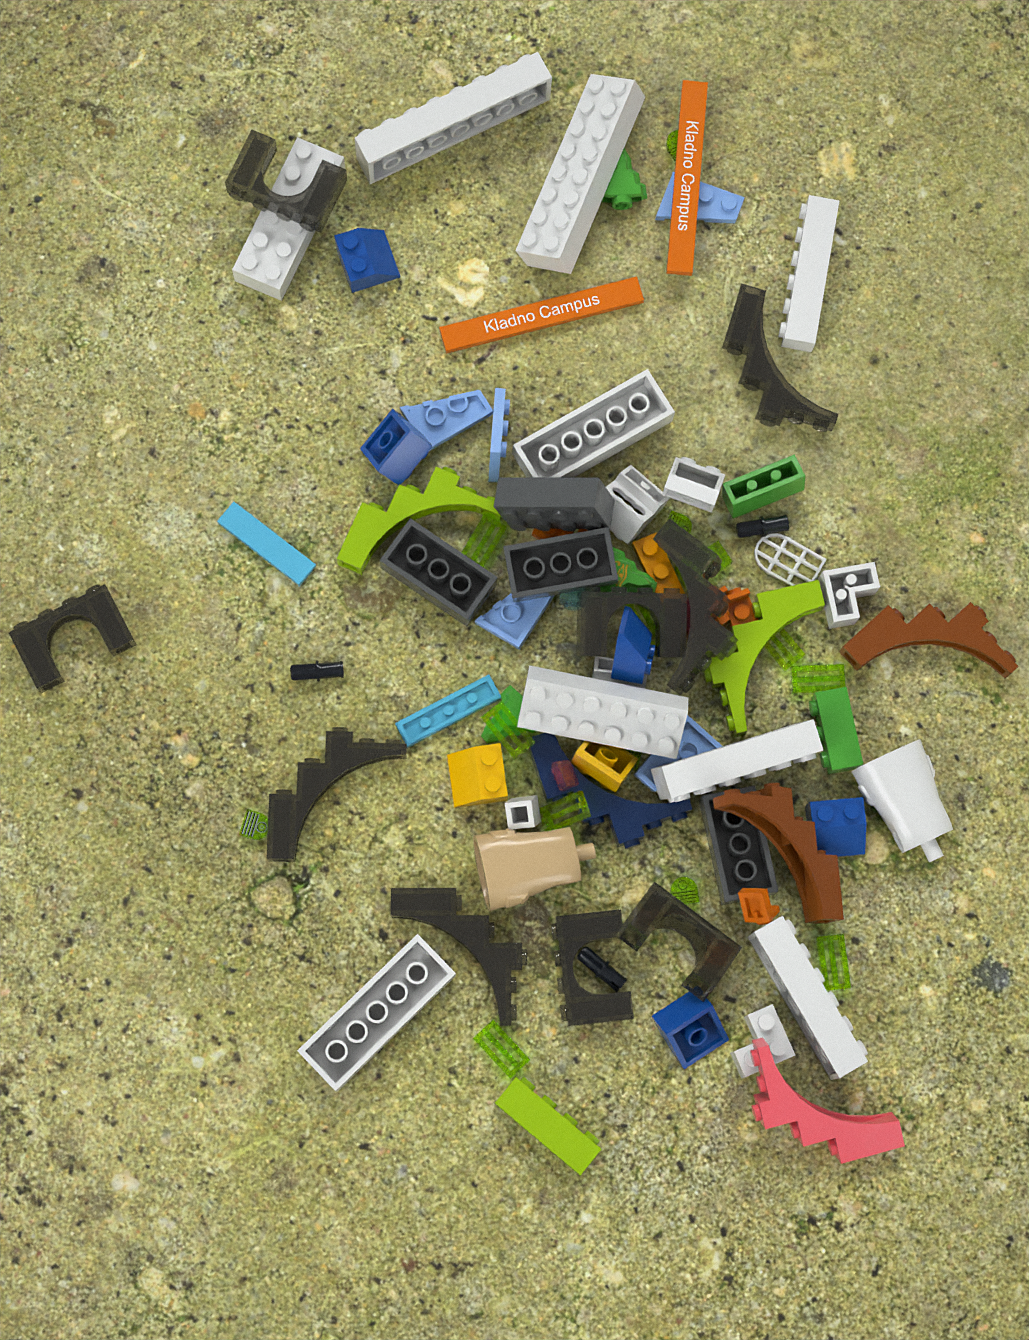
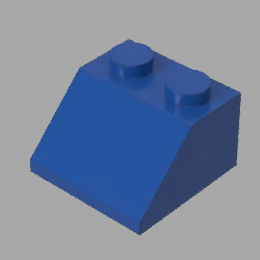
M356 228L334 235L336 250L352 293L400 278V273L384 230Z
M392 408L360 449L379 473L397 485H401L411 476L418 463L428 455L432 444L418 429Z
M627 606L624 607L618 632L611 679L643 684L644 674L650 675L656 645H651L652 633L635 612Z
M863 797L809 802L805 806L806 820L815 822L817 850H825L826 855H837L838 857L865 854L866 816Z
M695 987L652 1015L660 1034L683 1069H686L729 1041L713 1005L698 987Z

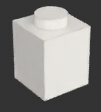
M537 795L511 798L505 802L509 829L535 827L541 822Z

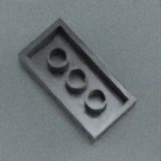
M499 477L494 508L507 524L516 531H525L526 528L538 529L540 531H550L551 529H562L569 532L576 529H586L589 531L606 527L610 529L615 500L600 478Z
M411 518L380 559V568L466 627L497 586V576Z
M609 527L503 546L514 603L618 584Z
M754 785L739 788V790L741 793L744 794L746 792L756 791V788ZM724 792L701 796L699 804L721 905L740 902L738 892L742 888H767L769 896L775 895L778 892L766 836L747 820L730 812L714 809L713 798L724 795Z

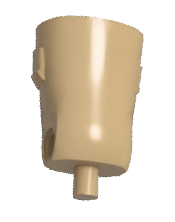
M570 827L544 832H515L512 829L506 828L505 830H494L487 834L473 836L477 871L488 911L524 904L529 897L547 889L581 881L579 862L596 858L593 843L575 845Z

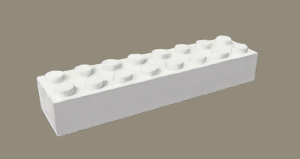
M538 52L532 55H523L517 62L509 66L502 65L492 74L487 76L481 75L464 87L457 86L453 88L447 95L434 97L419 108L413 107L408 109L400 117L395 119L389 118L372 130L365 129L355 137L356 159L369 183L377 182L549 101L552 76Z
M595 74L590 75L515 250L527 266L568 274L572 273L645 99L635 80Z

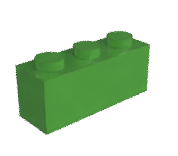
M794 454L722 483V498L734 519L803 491L805 489L806 476Z
M847 687L815 692L811 697L812 701H809L811 716L816 717V728L823 747V752L820 753L822 767L827 768L828 774L855 770L864 765Z

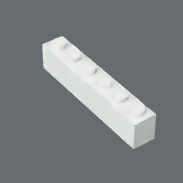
M809 195L806 204H801L799 219H803L802 227H797L795 242L799 243L798 251H793L791 266H795L794 275L789 274L787 290H791L790 298H785L782 313L787 314L786 321L781 322L778 337L783 338L781 347L812 352L814 348L839 200Z

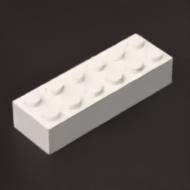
M297 137L232 269L236 282L282 301L345 171L343 156Z
M647 369L513 445L512 455L526 477L574 478L671 423L675 411Z
M529 665L517 727L677 759L688 714V697Z
M814 719L650 770L659 799H668L669 803L691 798L690 792H694V795L714 791L716 790L715 784L723 787L741 782V776L744 779L767 774L766 768L769 771L790 767L792 766L791 760L795 764L817 758L815 753L823 751V747Z
M781 916L748 936V939L830 1080L841 1078L867 1063L868 1060L865 1056L868 1052L860 1040L856 1041L851 1031L854 1029L846 1016L842 1017L836 1008L839 1006L835 995L831 991H826L822 984L825 982L822 973L817 967L813 968L808 959L811 958L808 949L803 943L799 945L794 936L797 933L794 925L789 919L785 921L784 917Z
M417 934L297 1051L338 1092L456 976V973Z

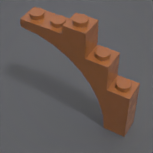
M971 602L949 622L945 620L944 613L938 607H933L929 603L908 624L904 622L905 618L896 608L892 609L888 605L839 651L856 671L872 659L889 651L917 645L949 647L971 654L990 665L1004 678H1007L1019 667L1015 663L1016 659L1007 650L1003 651L999 647L995 636L989 631L985 632L982 629L989 620L986 618L984 610L978 605L974 606Z
M767 783L760 790L743 794L739 789H729L724 791V795L713 798L714 809L730 812L747 820L775 845L787 863L796 882L802 901L805 923L828 924L844 920L838 856L826 855L825 850H817L815 822L803 821V817H794L792 788L780 787V783Z

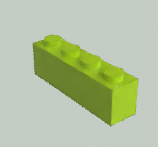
M515 1077L494 1104L578 1175H581L601 1151V1148L597 1145L600 1140L588 1130L585 1134L576 1128L578 1122L568 1113H565L563 1116L555 1110L557 1104L546 1095L540 1098L534 1093L533 1090L536 1087L525 1077L521 1080Z

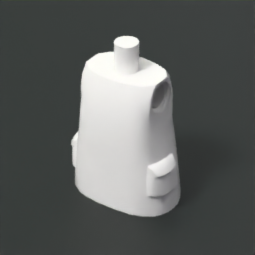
M921 739L902 746L851 771L859 785L858 789L865 802L870 806H874L902 853L921 845L929 862L944 856L935 838L953 830L939 798L934 780L935 770L929 755L925 753Z

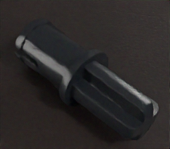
M786 514L770 518L760 516L757 520L736 524V533L739 538L757 535L766 537L769 533L789 531V521Z
M316 660V663L291 665V679L293 681L317 679V682H320V679L344 678L343 661L319 663Z
M585 946L578 953L577 959L595 973L594 977H599L616 993L626 983L627 978L609 965V960L605 962L589 947Z

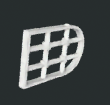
M779 533L768 534L766 537H762L754 550V557L758 567L766 574L771 575L788 586L795 585L790 582L794 575L805 582L816 580L826 561V558L795 542L790 537ZM778 537L784 540L781 546H778L768 540V538ZM762 541L775 548L777 553L774 558L758 550ZM787 542L803 550L800 557L786 550L785 545ZM781 552L795 559L796 564L793 569L779 562L778 557ZM807 553L822 561L819 568L805 561L804 557ZM758 555L767 559L770 563L767 569L760 563ZM801 563L816 571L812 580L798 573L797 569ZM774 564L788 571L790 575L787 580L771 571Z

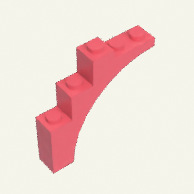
M763 1037L752 1040L754 1050H750V1055L754 1067L758 1066L760 1076H756V1081L760 1093L753 1095L755 1105L751 1107L755 1121H760L765 1130L789 1123L793 1138H798L803 1147L827 1140L831 1156L835 1155L841 1164L905 1146L900 1122L892 1112L876 1115H848L829 1111L811 1103L794 1091L783 1079L774 1063L769 1045Z

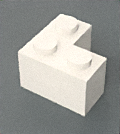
M875 562L826 570L821 573L818 580L825 602L824 609L829 629L854 625L858 621L860 615L856 598L875 595L880 588Z
M773 1004L744 1016L753 1039L763 1037L769 1045L775 1064L795 1056ZM753 1043L730 1053L741 1078L759 1072L758 1066L754 1067L750 1055V1050H754Z

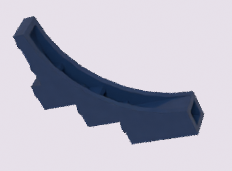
M542 733L527 738V746L546 803L553 801L554 805L568 801V796L572 795L581 824L588 823L589 827L604 823V818L607 817L617 847L624 846L625 849L640 845L639 840L645 837L644 827L647 828V831L662 827V822L672 819L673 823L688 818L687 814L693 809L689 799L672 803L647 804L626 800L610 794L586 779L572 765L562 751L554 734Z

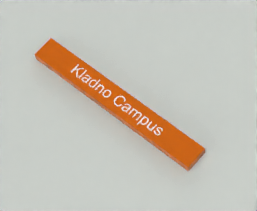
M682 81L666 274L692 276L708 82Z
M636 276L439 327V331L447 354L644 303V298Z

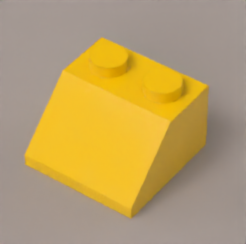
M584 741L577 749L571 763L581 773L590 775L602 787L616 793L638 761V758L623 748Z
M501 743L475 746L447 755L454 808L507 801L508 792Z

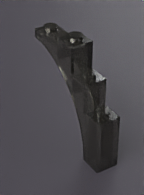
M741 283L722 348L732 355H746L738 384H742L744 388L751 391H758V389L763 391L755 419L760 420V423L765 426L773 427L775 425L780 426L784 417L788 418L787 420L793 424L800 425L805 423L811 425L817 431H832L838 414L822 408L802 396L787 382L774 363L767 347L763 330V305L766 290Z
M669 518L653 540L671 557L678 567L686 585L690 603V632L687 647L679 667L667 684L671 690L681 696L683 692L687 693L695 683L694 678L700 671L704 672L710 666L713 655L721 661L725 656L727 658L731 656L737 647L738 639L729 630L715 621L717 617L720 618L726 613L729 608L728 603L730 599L721 590L707 581L710 577L714 578L721 569L720 564L723 561L715 552Z
M333 727L332 731H326L325 763H320V759L305 758L304 762H298L296 794H292V790L279 789L276 790V794H269L266 857L268 862H296L298 841L305 821L315 804L328 789L346 775L364 766L385 760L407 759V744H402V740L386 739V743H375V739L361 738L359 742H354L353 732H348L346 727Z
M391 888V918L414 920L431 925L452 936L468 949L483 968L492 986L498 1006L500 1027H511V1021H516L517 1006L516 1004H511V993H516L517 983L516 977H511V972H522V966H527V949H522V943H489V938H494V922H489V915H456V911H462V895H456V888Z

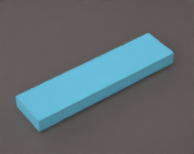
M234 501L217 521L220 526L298 586H301L316 567L315 563Z
M487 675L396 722L395 726L407 748L501 700V695L490 675Z

